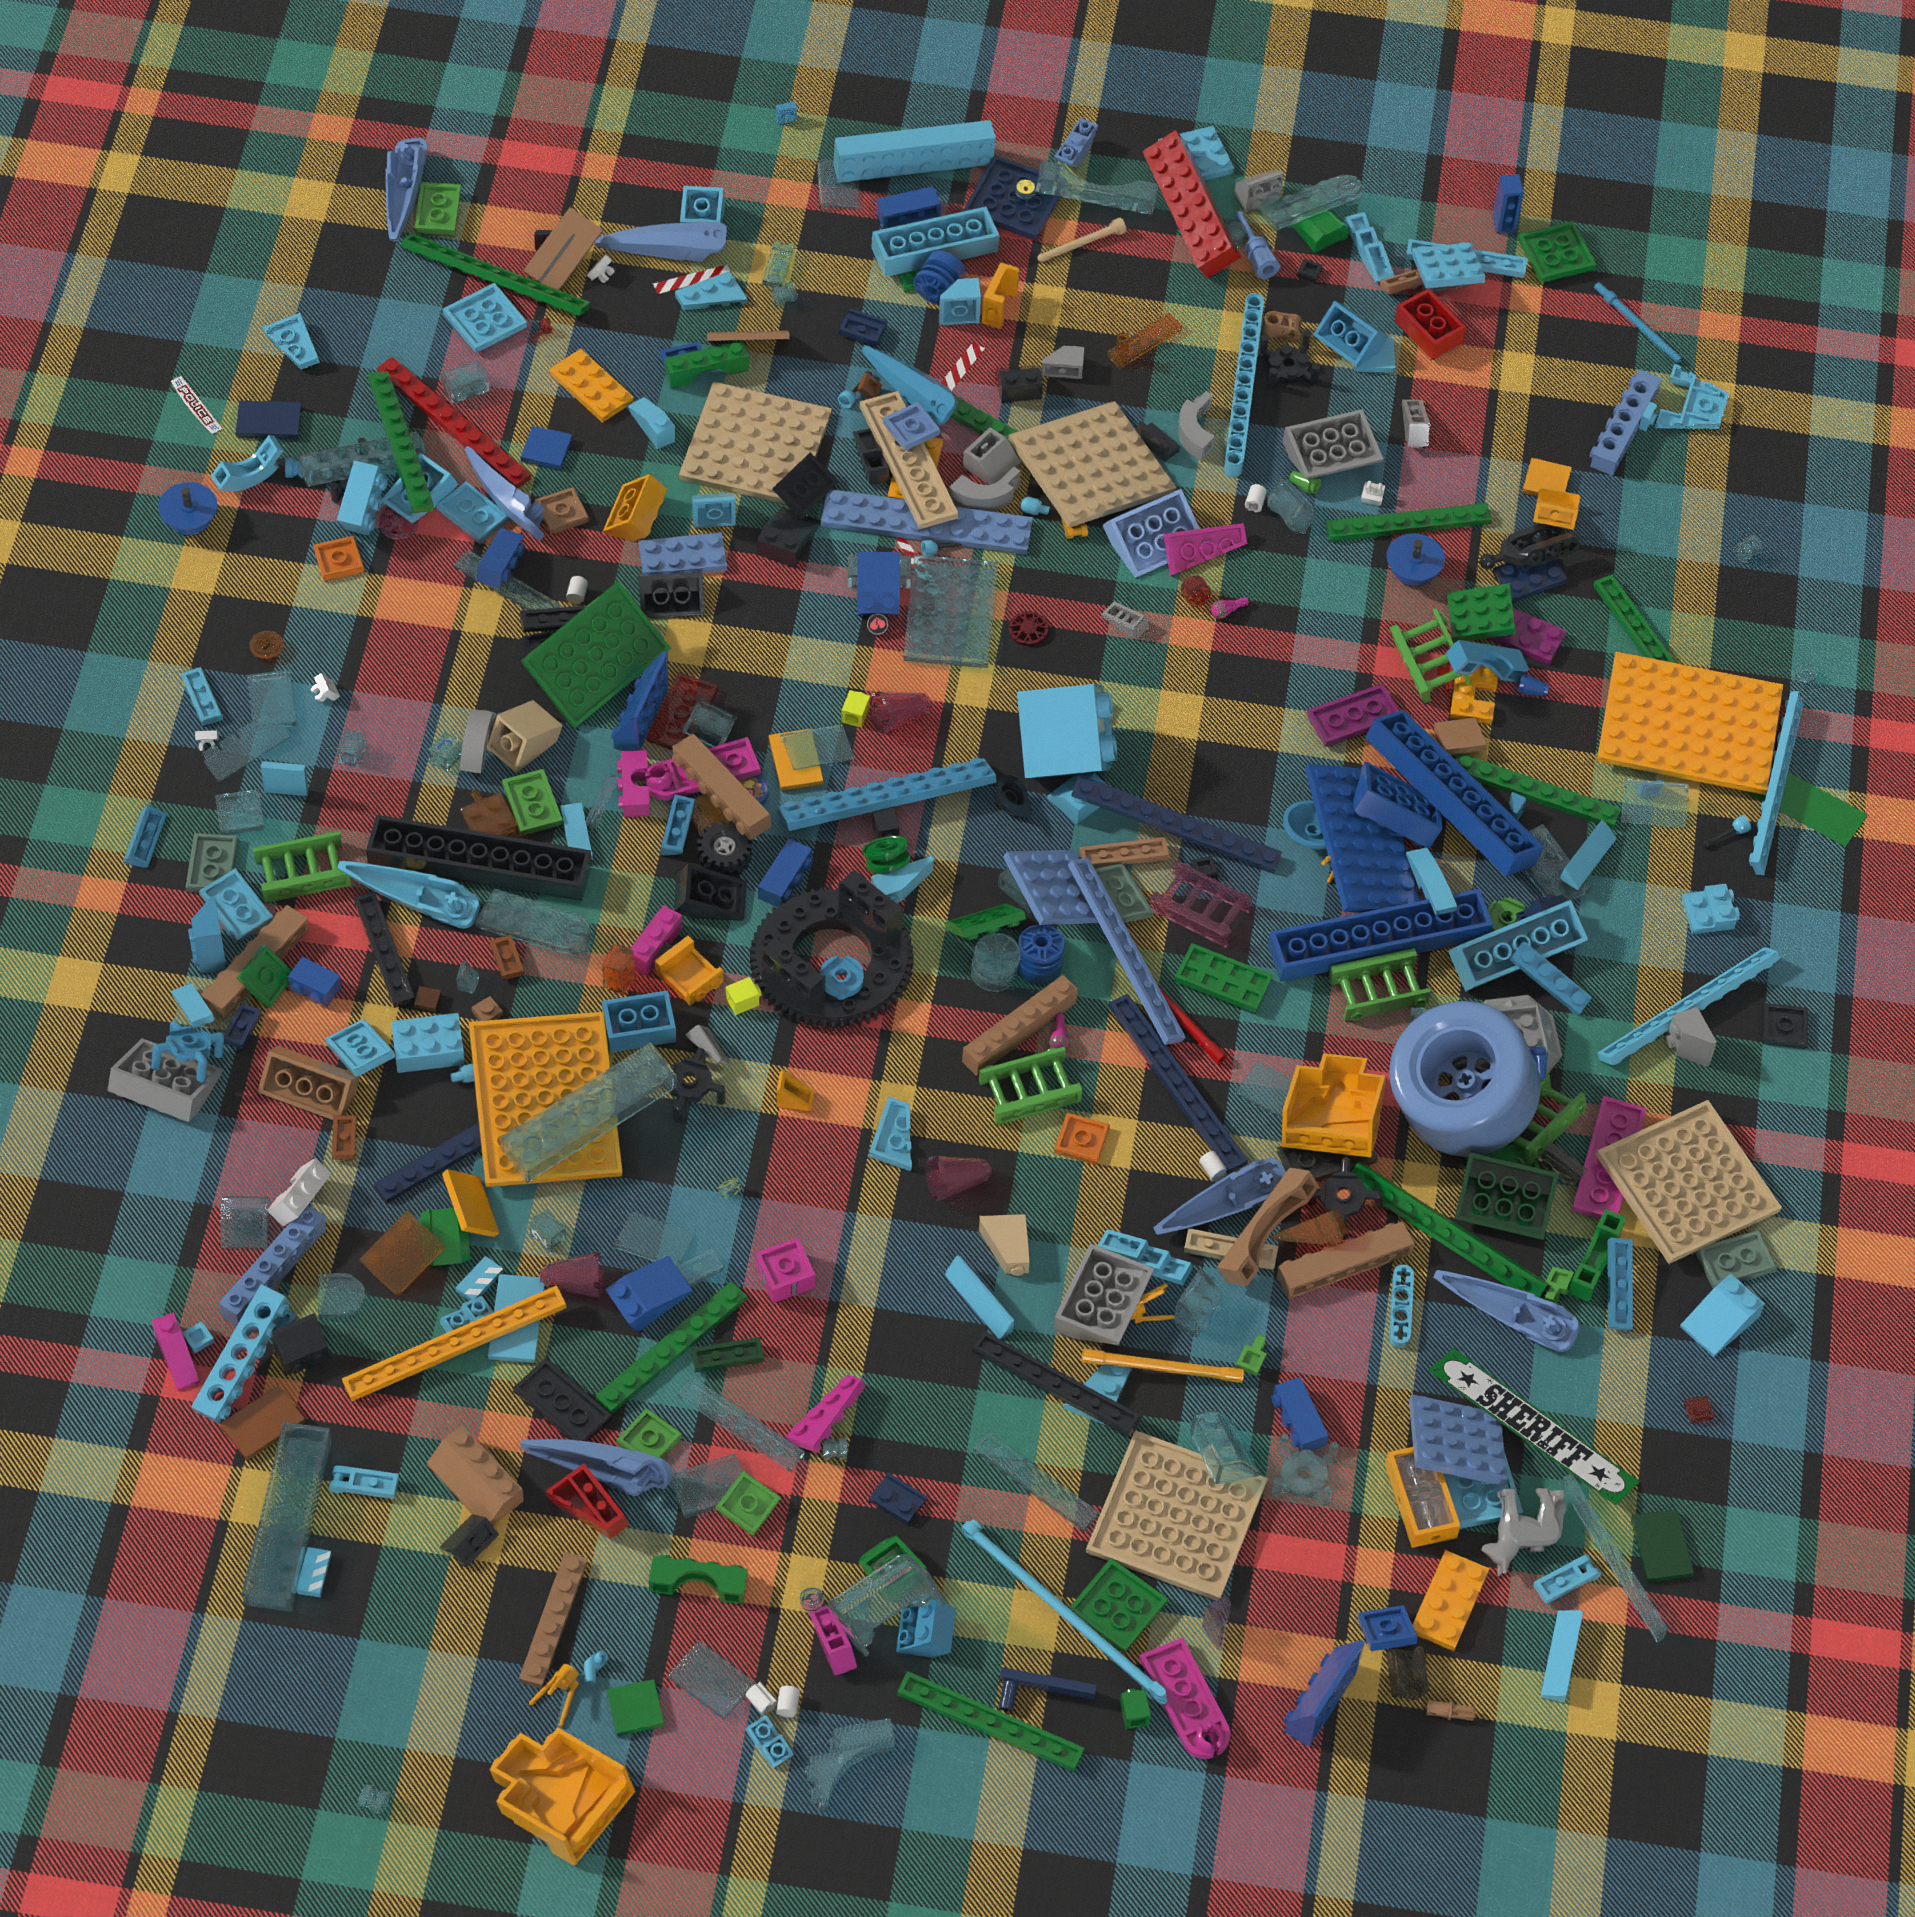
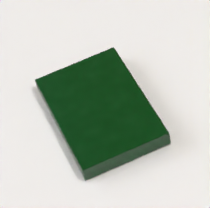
M1678 1510L1632 1515L1630 1519L1646 1583L1693 1577L1694 1572Z

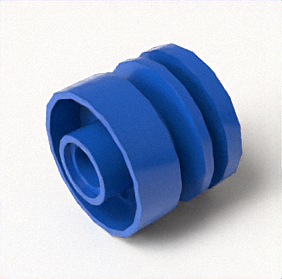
M937 250L932 252L923 264V267L914 278L913 285L922 298L935 305H940V296L958 279H965L966 269L963 263L953 254Z
M1037 924L1029 926L1022 931L1018 944L1017 970L1025 980L1044 984L1052 982L1059 977L1063 965L1065 940L1056 928Z

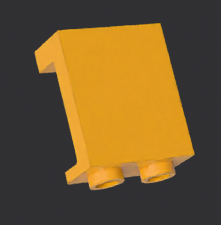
M1000 263L983 297V324L1001 329L1004 322V295L1017 296L1019 268Z
M1541 487L1533 522L1574 530L1580 495Z
M689 936L655 960V973L690 1006L696 1001H701L709 991L717 989L724 981L723 969L721 967L714 968L695 950L694 941Z

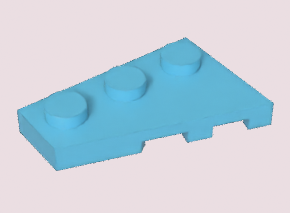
M730 271L675 291V297L683 310L703 309L716 304L729 306V303L740 302V305L747 304V297Z
M300 313L262 327L263 332L301 370L320 363Z
M888 1096L868 1157L911 1171L909 1103Z
M1103 1364L1084 1385L1117 1402L1132 1368ZM1067 1403L1064 1404L1063 1409L1104 1424Z

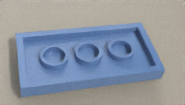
M722 532L638 541L643 573L701 569L702 573L727 571Z

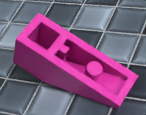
M174 1312L151 1320L155 1337L177 1390L200 1383Z
M829 1604L810 1611V1618L834 1676L857 1668L851 1644L832 1605Z

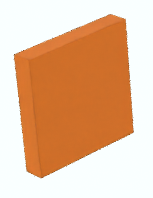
M354 536L313 545L323 582L365 572Z
M1066 1113L1054 1154L1097 1165L1110 1124Z

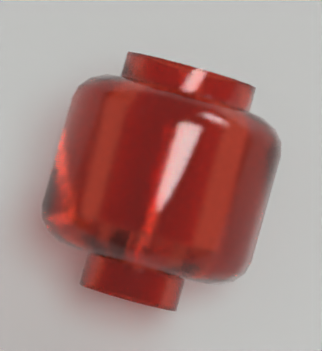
M1190 576L1181 585V593L1186 602L1191 606L1204 605L1211 597V589L1202 576Z

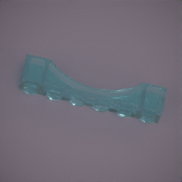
M1041 160L1035 191L1152 215L1156 203L1158 184L1138 180L1120 186L1098 185L1076 177L1061 164Z

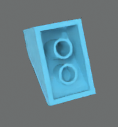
M420 453L417 457L435 508L436 504L447 497L458 483L449 472ZM401 477L382 499L384 504L411 523H414L428 513H412Z
M1729 1274L1705 1297L1680 1327L1708 1353L1715 1357L1760 1317L1765 1303L1737 1278Z

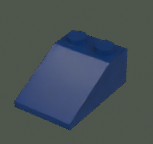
M858 552L857 615L882 614L886 616H899L900 552Z
M669 1255L623 1276L605 1289L628 1324L637 1333L694 1292Z

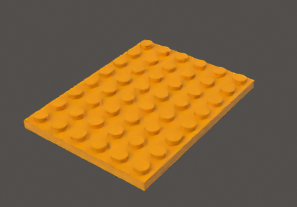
M1615 652L1597 762L1766 795L1783 684Z
M594 1012L469 1022L485 1186L494 1187L622 1176L604 1013Z

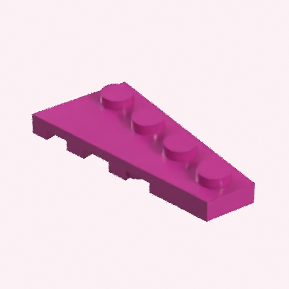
M851 1375L842 1378L839 1384L831 1392L827 1393L823 1400L812 1408L785 1436L788 1442L818 1453L821 1449L820 1443L823 1438L828 1439L832 1434L831 1427L835 1422H840L844 1417V1409L851 1407L866 1387L863 1380Z

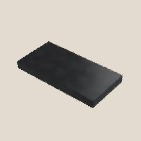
M546 1358L512 1388L519 1398L568 1440L588 1442L612 1420V1415Z

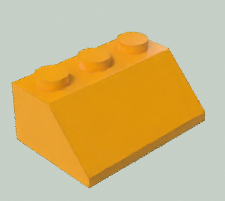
M651 474L623 484L603 529V533L633 542L646 538L651 532L653 521L658 516L657 512L664 501L667 488Z

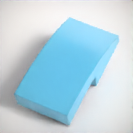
M480 1296L463 1303L460 1310L441 1317L440 1324L448 1333L494 1312L484 1298Z
M767 1715L745 1728L753 1743L772 1768L794 1755L783 1736L778 1734Z

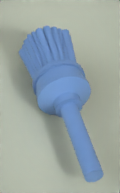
M1238 211L1235 216L1248 239L1244 251L1252 263L1255 275L1264 280L1275 276L1281 267L1279 261L1271 252L1267 239L1262 236H1255L1243 212Z

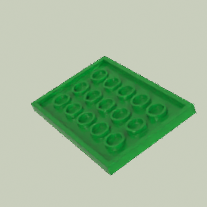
M617 581L524 657L521 662L569 724L576 728L639 676L663 651L668 652L671 648L622 584Z

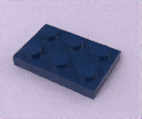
M1556 560L1533 567L1505 563L1494 567L1492 570V574L1499 585L1510 584L1512 603L1564 585L1568 579Z

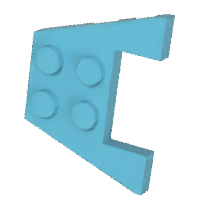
M1674 364L1669 382L1688 387L1687 398L1682 414L1660 409L1655 428L1719 429L1729 393L1708 381L1706 383L1702 382L1692 372L1686 373L1681 370V366Z

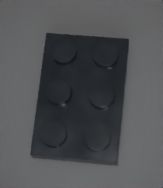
M810 452L772 490L801 519L839 481Z

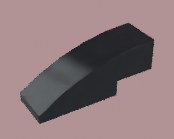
M871 429L854 431V441L869 484L890 481L889 467Z

